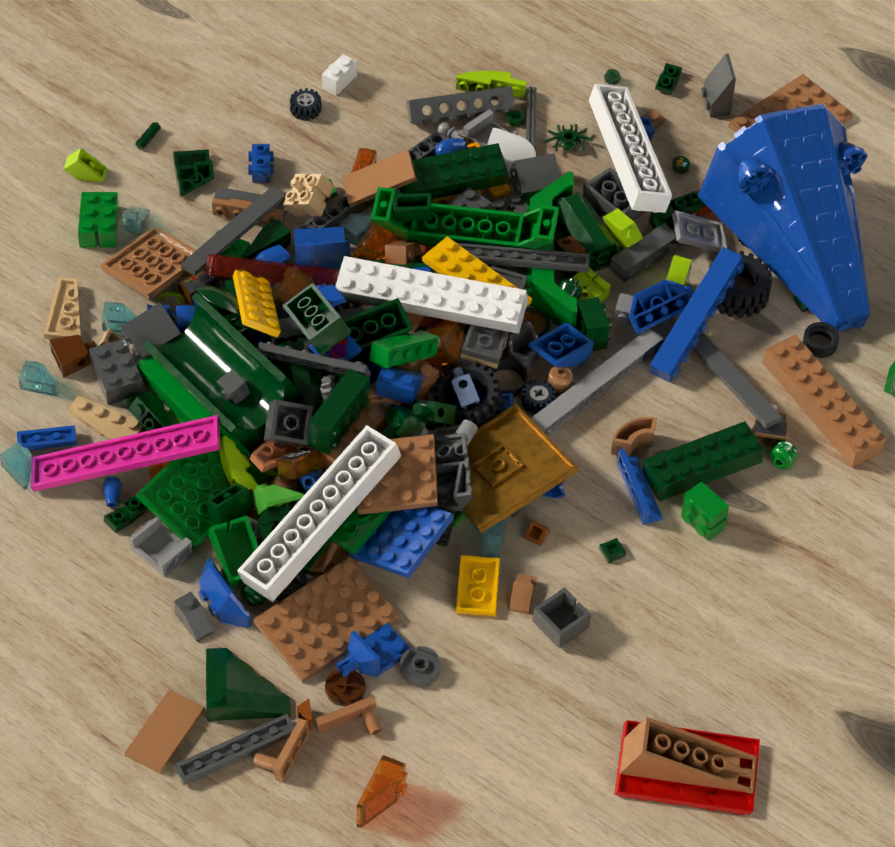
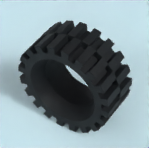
M739 251V254L743 257L744 267L740 274L737 273L736 276L748 278L755 285L745 290L728 288L724 301L716 307L719 308V313L724 314L727 312L728 317L732 318L733 314H737L738 318H743V314L751 317L753 316V311L758 314L761 308L764 309L766 307L772 285L771 269L768 270V264L766 262L762 264L760 257L754 259V254L749 253L748 256L744 255V251Z
M462 362L464 375H470L475 389L483 391L486 394V398L479 406L473 409L457 410L455 425L446 424V426L461 425L463 420H469L479 427L494 418L495 415L502 413L500 407L504 405L503 394L496 375L494 376L491 369L487 370V367L483 364L478 367L477 362H472L471 366H468L467 362ZM457 364L453 365L452 368H458ZM446 369L444 371L445 376H439L437 378L438 384H434L433 389L435 392H433L434 402L453 405L456 396L451 380L454 378L451 371ZM438 410L440 417L443 415L442 410Z

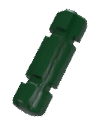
M153 122L140 139L136 141L135 145L139 150L144 149L147 143L149 144L161 130L158 122Z

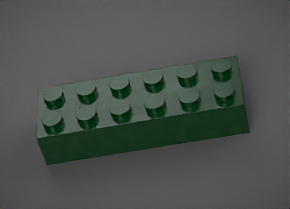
M499 143L412 160L417 181L400 187L402 194L431 193L432 199L460 194L468 187L475 191L507 184L509 173Z
M746 421L645 458L643 459L642 470L649 486L660 502L691 490L701 481L707 484L762 463L764 448Z

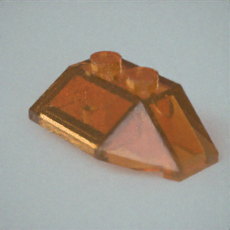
M373 223L351 257L374 261L377 258L382 259L385 257V245L395 242L394 239L397 235Z

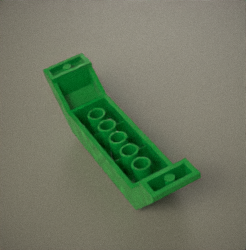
M567 172L530 198V205H526V213L540 208V205L556 207L555 203L558 199L573 195V172ZM553 242L535 250L553 251ZM526 267L527 272H529L526 273V284L530 286L527 287L526 292L532 298L530 306L542 311L557 326L567 322L576 329L577 297L570 296L554 283L553 269Z
M378 187L371 221L406 241H419V245L434 246V244H438L448 236L454 242L462 244L475 243L486 246L538 249L553 242L559 207L540 205V208L527 213H515L433 203L432 220L396 221L394 215V194L401 193L393 188Z

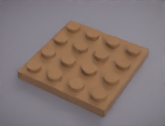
M154 226L100 266L102 271L150 300L187 273V271L181 269V263L196 250Z
M434 434L390 439L397 444L401 457L358 505L359 515L438 506Z

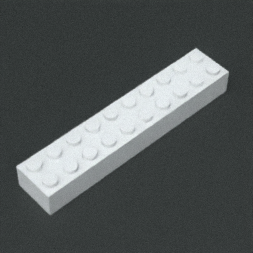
M595 84L589 102L631 209L666 213L672 194L628 88Z
M346 256L343 258L335 286L346 301L367 305H381L399 298L405 312L518 334L528 302L526 290Z
M366 426L237 570L242 581L273 602L398 461L401 454L397 444L369 426Z

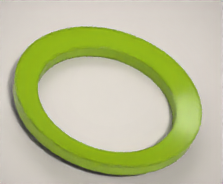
M174 291L162 293L156 302L158 304L164 297L175 296L180 300V305L184 304L183 297Z

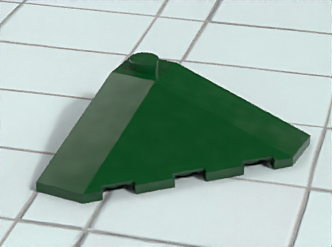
M206 649L207 721L279 718L285 714H288L290 717L289 696L278 691L270 681L255 673L252 667L243 660L236 658L229 649Z

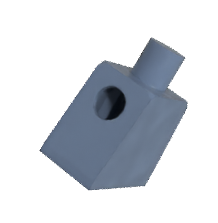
M462 367L453 369L451 373L454 379L451 380V384L460 409L470 410L479 406L480 399L470 375H464Z

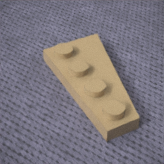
M58 278L44 331V339H56L77 334L81 336L78 281L76 278Z
M80 396L75 398L68 409L71 416L86 426L92 427L100 436L104 435L109 440L141 433L144 429V426L135 417Z

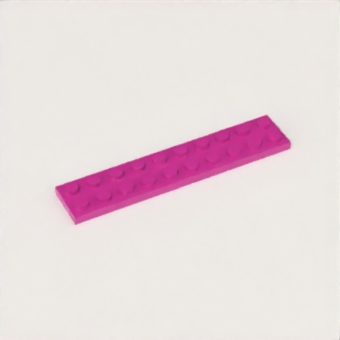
M215 415L32 457L30 487L35 492L220 450V422L218 421V416Z

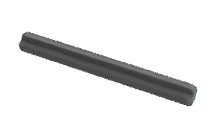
M529 86L527 88L526 140L535 149L537 88Z

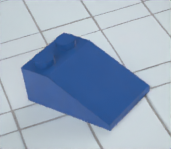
M350 241L295 243L296 270L311 282L338 279L344 256L351 257Z
M566 322L530 342L528 346L555 367H576L590 359L594 342Z

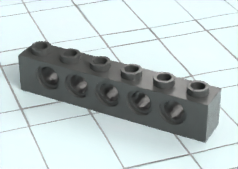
M512 86L406 100L408 118L410 122L414 121V125L423 124L424 120L431 119V122L442 121L441 117H448V120L458 119L459 115L465 114V117L476 116L478 112L483 114L488 109L492 112L493 110H499L502 113L509 112L510 108H514ZM493 96L499 99L496 106H493L491 103ZM477 98L482 102L480 108L474 106V101ZM459 101H463L465 104L464 109L461 111L457 109ZM442 103H445L448 107L445 113H442L439 109ZM426 105L430 107L428 115H424L422 112L423 107Z

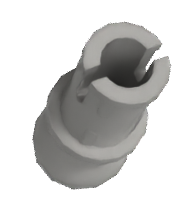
M441 123L438 126V132L447 136V139L461 138L465 143L468 142L469 137L459 132L456 127L451 128L448 123Z

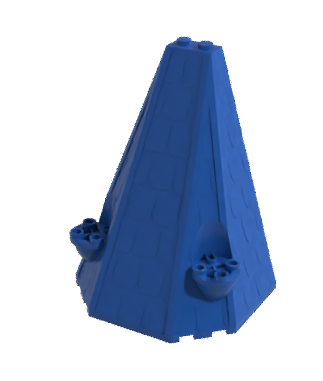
M824 104L761 114L755 118L756 123L748 129L744 126L734 133L735 138L729 143L725 144V142H722L718 145L698 196L757 257L762 259L763 263L766 262L768 264V268L821 322L828 323L841 332L847 329L860 328L865 325L870 315L855 191L850 173H859L868 155L863 148L848 142L846 128L843 123Z

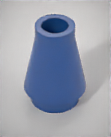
M107 477L103 483L107 507L118 506L122 483L117 477Z

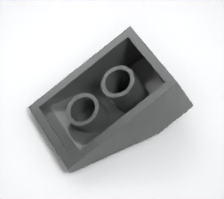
M725 54L705 79L704 87L701 88V96L705 98V110H708L710 117L729 116L731 114L736 77L729 54Z

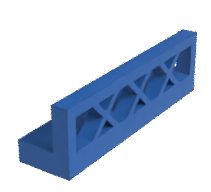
M625 449L619 450L617 465L642 524L660 521L662 519L661 512L637 456L628 457Z

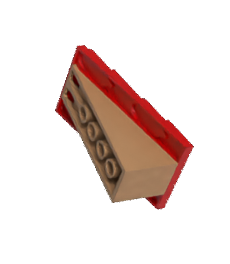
M646 717L642 722L626 720L623 724L614 795L642 801L650 800L671 805L679 804L711 811L719 810L739 815H750L754 809L760 739L679 728Z

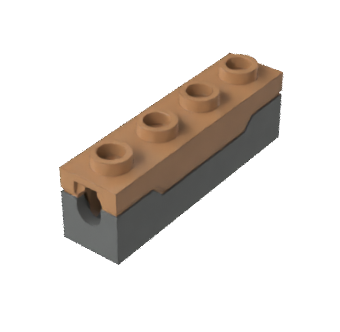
M217 187L212 201L213 215L235 218L259 198L261 194ZM282 202L258 223L269 224L279 219L284 224L288 210L282 205Z

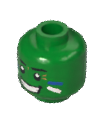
M787 441L778 443L770 454L772 464L782 470L792 467L798 458L797 448Z

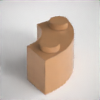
M641 417L623 424L613 437L611 455L618 456L619 450L625 449L629 457L637 448L644 446L652 447L657 418Z

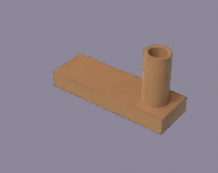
M373 696L317 717L315 721L317 732L320 733L362 716L371 735L382 731L374 713L376 701Z
M299 718L278 759L257 753L253 764L272 770L275 779L284 782L310 734L307 720Z

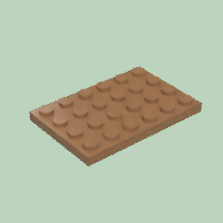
M802 74L731 120L728 127L736 133L744 126L748 129L755 124V118L761 114L824 104L842 123L852 117V112Z
M348 557L254 618L253 623L300 681L304 682L348 652L351 632L355 630L364 639L386 623L391 624L397 620L399 614L355 561Z

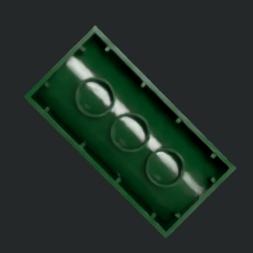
M196 293L192 297L195 304V312L188 328L169 343L157 345L147 341L143 347L212 416L217 415L220 424L250 452L264 439L269 403L274 400H281L299 404L305 397L276 366L205 299ZM231 369L246 383L250 394L236 405L231 400L227 401L222 396V390L217 383Z

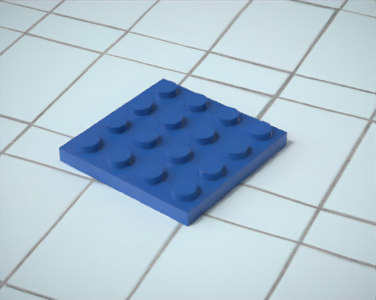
M434 507L391 511L355 556L349 552L347 553L355 560L410 579L454 517L452 513Z

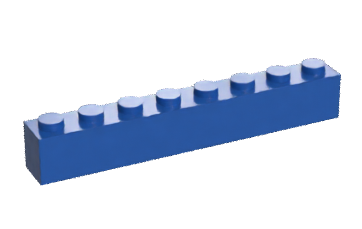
M722 247L650 364L651 374L668 382H671L673 378L678 376L681 369L680 366L683 362L686 363L689 358V351L692 347H696L700 333L705 332L710 317L713 318L715 316L716 307L724 301L727 289L732 288L737 273L740 274L744 267L742 255Z

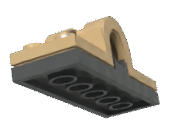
M491 266V269L517 288L524 290L527 280L526 275ZM470 325L462 348L461 359L497 369L503 349L507 347L510 332Z

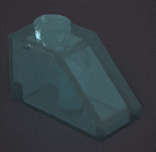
M372 212L351 214L341 221L339 227H344L346 241H350L352 245L357 247L379 227V225L371 221Z
M105 302L101 318L102 329L107 331L111 328L115 332L121 333L123 332L122 326L136 316L123 303Z
M25 360L18 377L20 389L57 396L56 381L45 365L36 361Z
M17 443L0 454V462L7 473L25 490L28 488L32 455L26 447L23 448Z

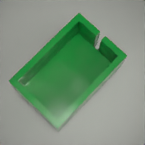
M81 192L78 225L80 248H96L95 233H98L100 248H116L119 219L118 192Z
M247 516L231 520L229 524L230 531H227L226 522L209 527L208 536L223 577L231 588L245 584L237 570L258 548Z

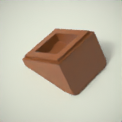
M531 520L523 538L541 546L551 529Z
M307 699L297 706V718L307 720L309 730L311 731L313 729L310 700Z

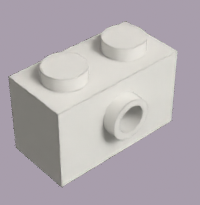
M342 54L322 73V89L337 96L357 77V61Z

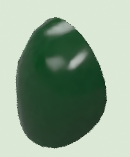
M215 286L194 287L195 294L198 293L239 333L254 345L257 340V330L242 324L238 300L235 296Z

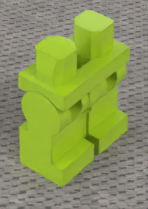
M590 268L588 272H578L573 277H569L579 281L578 285L583 289L579 301L599 297L602 302L610 295L611 285L600 276L597 277V273Z

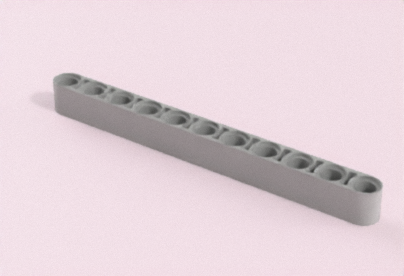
M649 328L531 419L549 436L655 355L665 339Z

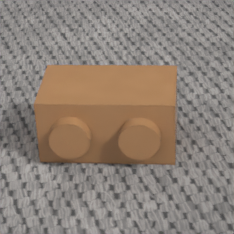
M399 240L385 245V264H408L419 260L422 252L419 241Z

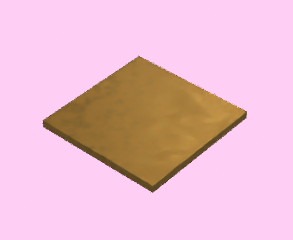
M514 404L479 426L467 446L473 497L461 512L482 534L579 472L578 466L517 404Z

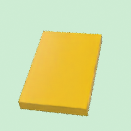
M460 555L456 614L496 616L500 558Z

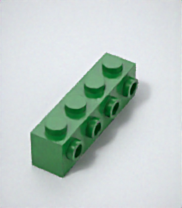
M420 330L372 342L369 361L379 364L381 368L390 369L391 366L404 365V363L416 362L419 359H428L430 356L437 355L439 337Z

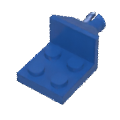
M388 623L364 639L354 630L350 636L348 656L336 663V666L344 677L354 670H358L364 675L378 677L400 662L402 655L411 648Z

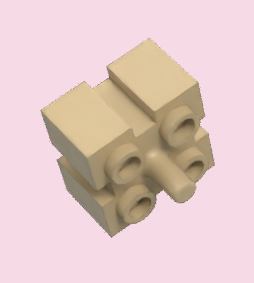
M295 174V177L291 180L290 187L292 190L286 194L282 205L295 217L306 216L307 213L310 216H321L326 206L324 201L330 197L334 185L323 174H311L309 176L306 174Z

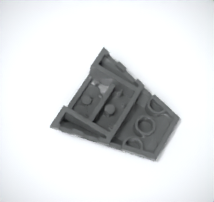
M466 434L436 436L434 438L438 506L433 507L452 512L462 511L473 497Z

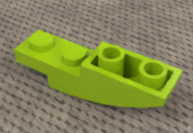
M473 71L456 76V90L471 92L512 86L513 96L521 98L526 96L527 81L513 79L512 73Z
M225 435L220 441L219 450L224 473L230 485L237 482L248 488L251 501L254 504L251 493L258 484L253 475L247 472V469L250 467L249 460L236 448L235 442Z

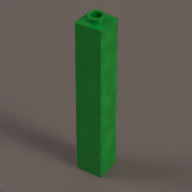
M152 355L136 363L143 383L183 423L212 416Z

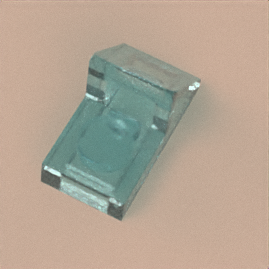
M132 206L122 212L121 218L124 230L141 234L143 220L149 217L150 210Z

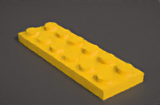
M448 236L422 258L425 264L442 275L517 288ZM528 296L527 306L531 304L532 298L530 296Z
M235 270L233 280L242 324L278 338L281 330L270 283L262 277L256 278L247 271Z

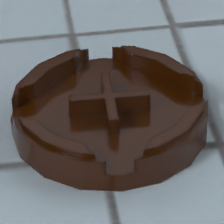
M338 669L334 670L327 676L325 681L326 696L331 702L339 706H348L360 701L366 691L365 679L356 670L346 677Z

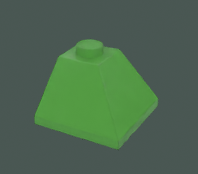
M267 483L256 486V489L251 493L258 516H261L271 508H293L304 496L302 493L277 485L268 486Z

